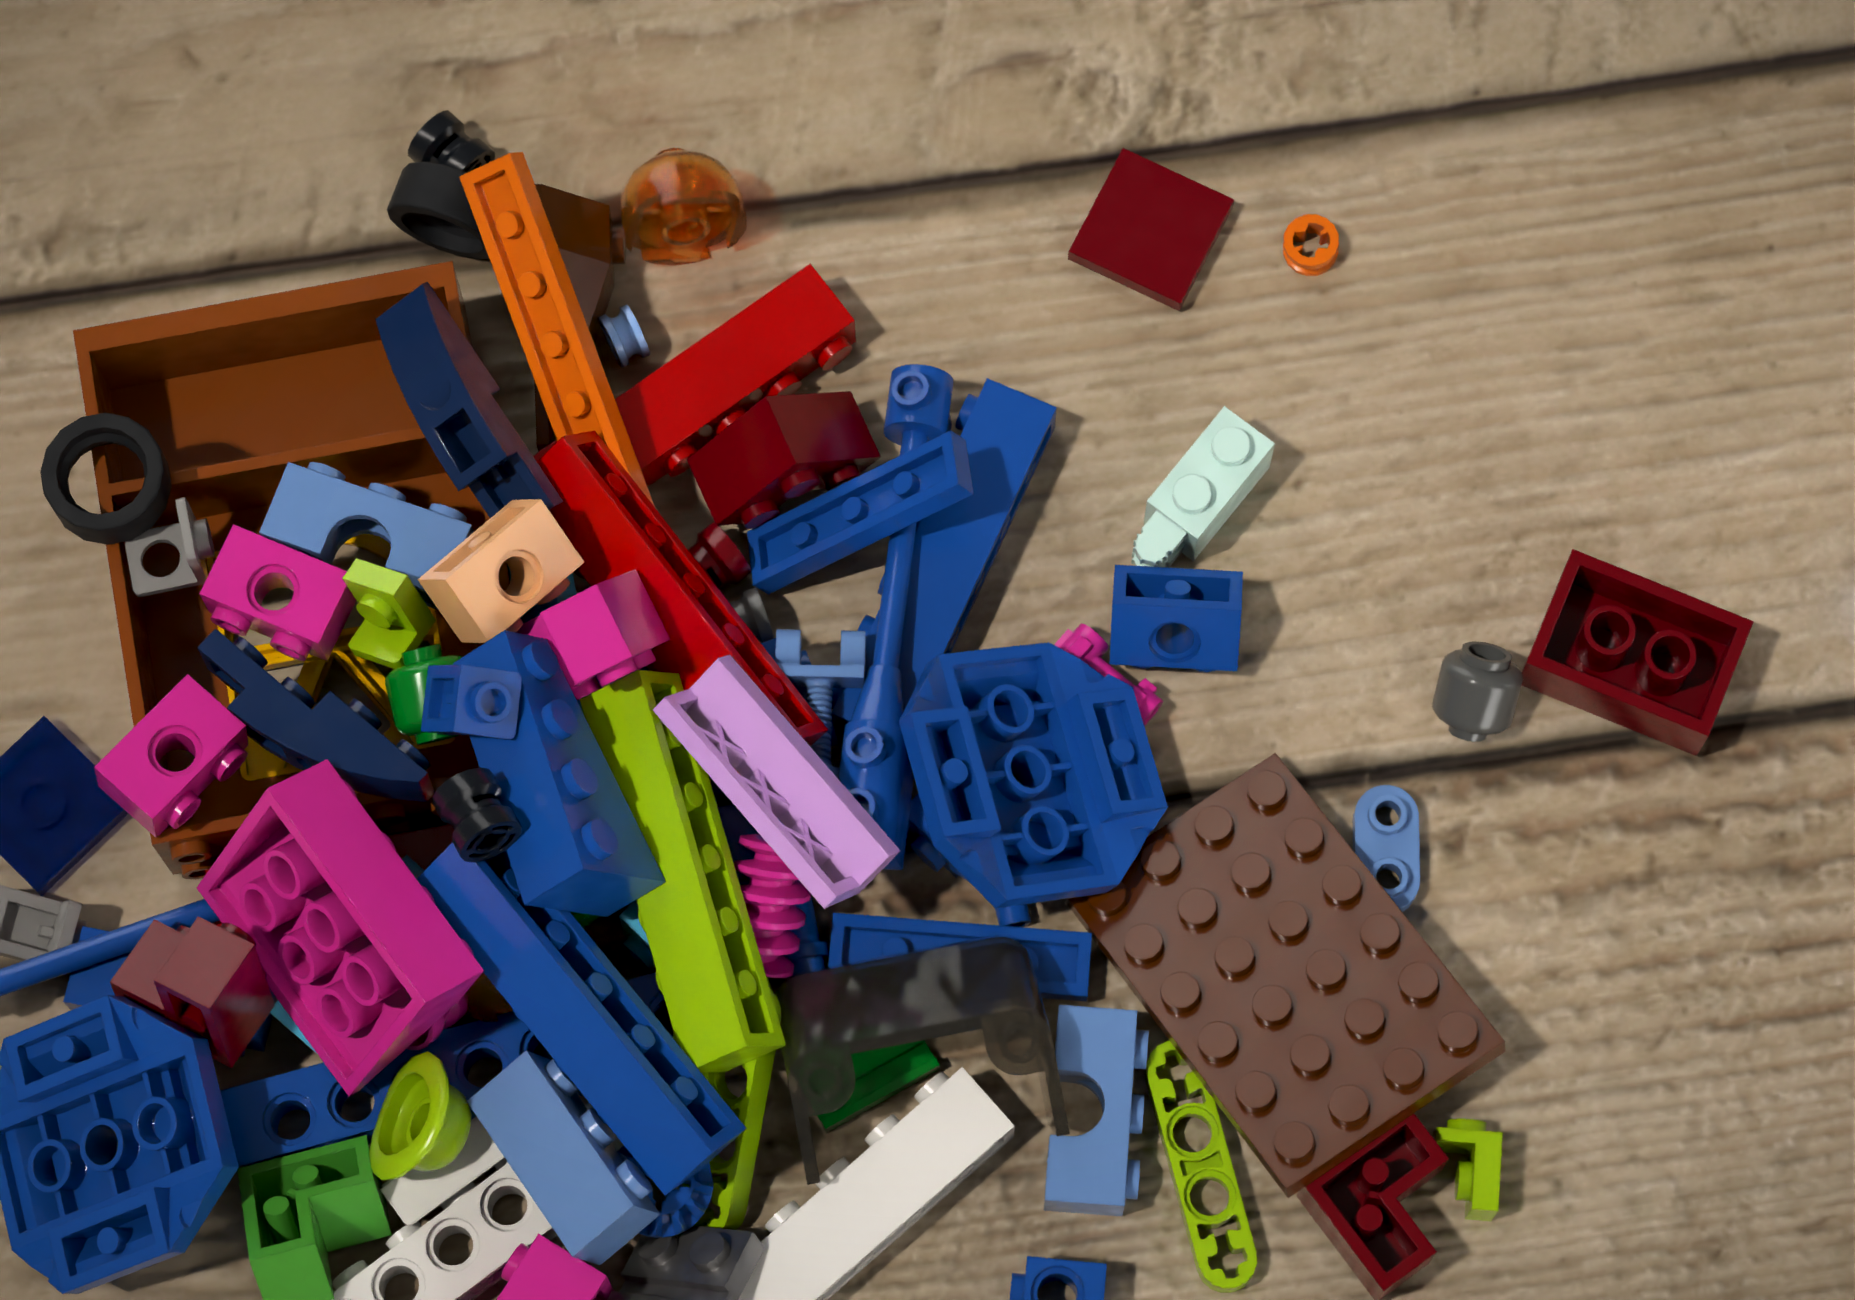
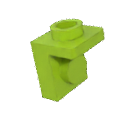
M356 558L342 579L358 602L356 605L357 611L365 619L349 641L348 646L355 656L393 669L404 666L401 654L417 649L436 619L408 575Z
M1449 1119L1447 1120V1128L1437 1127L1431 1136L1443 1152L1468 1154V1161L1458 1160L1454 1190L1455 1200L1466 1201L1465 1219L1491 1222L1499 1211L1503 1132L1486 1131L1487 1123L1480 1120Z

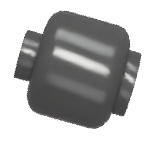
M1473 641L1463 644L1462 649L1455 650L1444 657L1432 708L1437 717L1449 725L1448 730L1453 736L1466 741L1480 742L1485 740L1487 735L1501 733L1511 726L1522 686L1523 674L1518 666L1511 661L1512 655L1504 648L1486 642Z

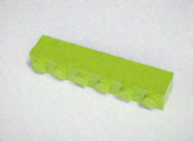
M637 670L581 698L580 702L584 716L666 880L662 885L638 898L637 904L639 907V922L646 932L656 968V982L664 996L674 1031L673 1039L701 1073L727 1072L784 1047L786 1043L709 776L653 711L664 697L684 691L679 673Z

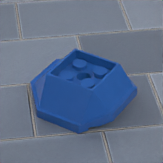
M1049 642L938 654L926 664L899 720L933 846L947 859L950 870L970 882L995 909L1109 892L1119 885L1137 857L1147 836L1154 830L1168 808L1133 687L1110 674L1105 677L1078 657ZM1013 775H1016V776H1017V778L1019 779L1020 783L1015 779V777H1014Z
M114 995L104 996L4 1038L0 1051V1065L2 1066L0 1070V1200L12 1251L29 1266L49 1278L48 1282L62 1294H80L185 1253L239 1168L208 1039L124 996Z

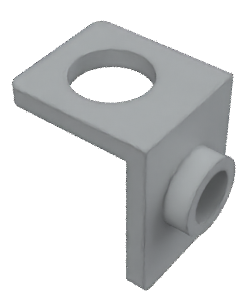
M185 497L175 499L179 523L149 529L133 540L125 541L132 587L138 597L202 585L208 577L205 558L215 556L210 527L206 518L196 519ZM157 543L172 544L180 553L178 567L173 573L164 577L152 576L143 567L145 552Z

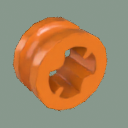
M1305 214L1295 218L1287 226L1283 237V256L1288 266L1295 272L1305 276H1318L1327 272L1335 264L1338 257L1339 234L1334 224L1327 218L1317 214ZM1307 233H1315L1320 235L1319 244L1327 243L1328 248H1318L1315 252V257H1306L1302 255V245L1294 247L1293 244L1294 241L1304 242L1307 238Z

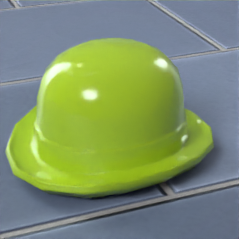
M429 1051L411 1057L401 1067L388 1089L372 1135L369 1155L372 1171L382 1181L400 1178L412 1169L417 1171L439 1170L456 1159L468 1138L471 1126V1112L466 1097L449 1084L442 1061Z

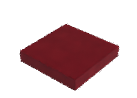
M1123 148L1068 251V260L1180 311L1233 209L1234 199Z

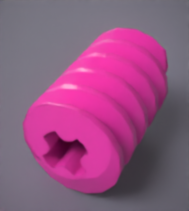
M760 834L740 835L739 843L755 852L754 859L734 860L735 870L749 877L748 884L740 885L766 977H790L793 975L794 964L784 955L797 952L800 945V939L790 930L804 926L806 914L795 905L810 901L811 893Z

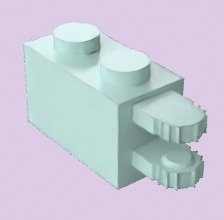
M1224 406L1147 500L1144 526L1141 529V534H1137V538L1134 540L1133 545L1135 547H1133L1131 564L1134 566L1170 567L1181 552L1194 561L1270 468L1275 443Z

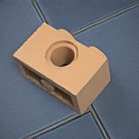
M542 499L511 500L417 580L461 642L485 643L504 630L517 632L523 625L520 617L535 604H545L562 594L570 585L567 577L585 562ZM504 561L508 564L511 571V581L505 591L502 589L498 577L500 567Z

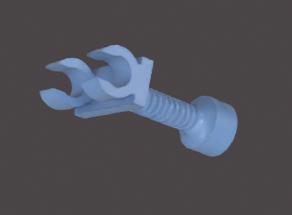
M777 629L775 662L795 687H807V703L828 728V731L810 747L838 778L839 768L832 766L829 760L831 758L830 734L832 733V723L830 721H832L833 687L862 688L865 681L866 631L841 630L840 665H801V630Z

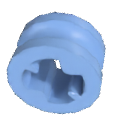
M627 304L619 307V314L614 318H610L606 314L598 317L605 339L621 368L629 365V358L632 355L638 354L642 358L650 355L642 330Z

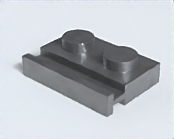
M692 1226L683 1233L671 1237L655 1238L641 1235L621 1273L625 1280L619 1292L611 1291L608 1300H738L765 1247L754 1232Z

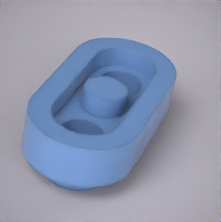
M1380 785L1366 791L1356 805L1352 820L1353 851L1375 879L1376 874L1385 869L1392 870L1398 875L1400 884L1392 889L1383 887V889L1403 912L1413 903L1420 887L1419 811L1414 799L1406 791L1392 785ZM1381 807H1390L1395 810L1399 820L1394 825H1383L1377 820L1375 811Z

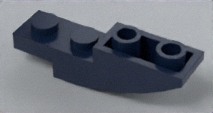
M428 282L420 285L375 319L383 347L405 400L436 457L458 491L469 487L490 518L511 500L542 499L549 511L564 502L492 395L500 390L499 386Z
M214 629L197 647L207 669L238 694L227 709L246 725L247 736L267 751L303 771L328 759L341 778L348 782L354 791L389 799L427 802L435 793L428 772H426L431 766L429 761L406 740L401 739L394 745L378 731L382 726L381 721L359 700L353 698L348 704H345L334 693L329 691L311 709L316 704L311 695L290 677H286L281 683L263 669L268 664L265 657L252 644L240 636L232 643L217 629Z

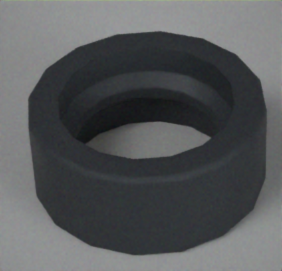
M413 162L404 167L387 207L390 220L408 235L438 250L472 259H489L459 176L466 172L430 162Z
M110 413L81 417L61 429L47 447L40 471L44 496L63 526L85 541L106 545L133 540L152 528L165 511L172 488L169 464L149 430L129 417ZM109 444L127 447L137 454L143 464L145 475L142 490L133 502L118 511L104 514L90 513L77 505L70 494L68 478L71 468L80 456L95 447Z

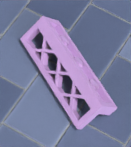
M730 654L718 658L689 689L664 697L653 709L654 713L824 909L859 894L901 851Z

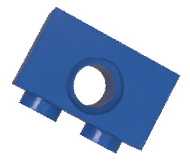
M1115 565L1109 664L1130 665L1136 668H1184L1202 672L1216 670L1238 671L1243 572Z

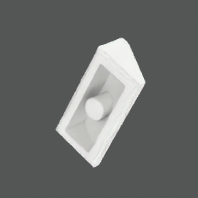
M476 1116L471 1120L468 1138L463 1149L449 1165L434 1171H417L412 1169L400 1178L388 1180L381 1185L383 1188L380 1190L404 1224L411 1226L505 1157Z

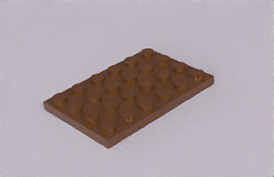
M1276 753L1148 836L1119 885L1109 892L1065 899L1066 904L1087 932L1092 933L1093 940L1287 1198L1506 1052L1504 1039Z

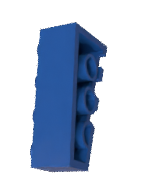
M504 630L454 662L453 665H468L517 672L522 677L515 737L512 739H498L469 735L479 767L490 769L502 789L500 802L502 805L509 806L513 810L522 827L521 835L506 851L524 905L608 917L665 883L666 880L547 639Z

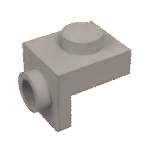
M0 885V956L24 961L79 942L82 926L86 927V921L78 919L82 903L72 900L60 902Z

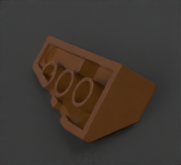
M535 184L595 345L601 328L598 317L606 313L614 289V264H625L624 227H613L610 206L543 184ZM534 380L536 444L539 452L555 441L556 437Z

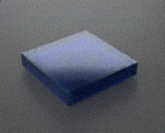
M45 716L36 722L0 757V856L40 896L48 892L129 814L98 787L94 770L95 765Z

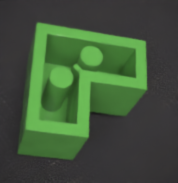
M367 1135L237 1169L249 1262L263 1300L334 1299L327 1252L392 1235L386 1197L380 1190L383 1188L381 1186L382 1181L373 1173L371 1168L370 1144Z

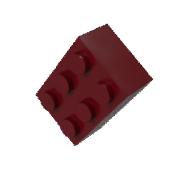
M1572 549L1523 667L1522 686L1697 756L1709 737L1754 621Z

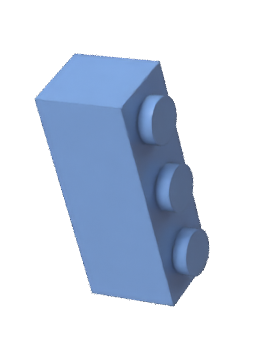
M526 1050L467 1100V1103L571 1256L601 1265L660 1215L647 1196L653 1190L651 1183L632 1161L628 1159L622 1160L611 1144L616 1140L617 1136L600 1120L595 1109L590 1108L588 1110L576 1093L579 1089L557 1067L554 1059L550 1060Z

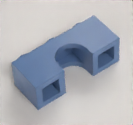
M290 462L287 463L259 531L261 536L331 565L339 548L350 538L363 534L379 536L391 544L385 568L408 575L426 605L438 610L417 579L474 532L472 525L466 523L467 517L451 507L432 503L429 510L405 502L406 496L403 493L384 484L370 483L368 489L346 482V476L343 473L322 463L310 462L307 468Z
M1059 1005L1053 1081L1076 1083L1090 1089L1101 1104L1102 1118L1092 1130L1082 1135H1049L1044 1211L1122 1217L1125 1199H1138L1140 1160L1128 1159L1129 1133L1142 1134L1144 1095L1132 1094L1134 1069L1146 1070L1149 1030H1136L1138 1010Z

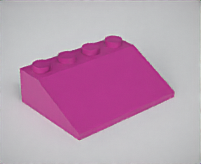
M328 759L267 788L196 887L222 924H233L253 938L262 968L267 975L266 980L270 990L348 1096L360 1091L455 1006L484 972V969L475 959L471 947L464 939L458 936L435 905L431 893L418 882L396 852L391 839L381 832L358 801L351 785L341 778Z

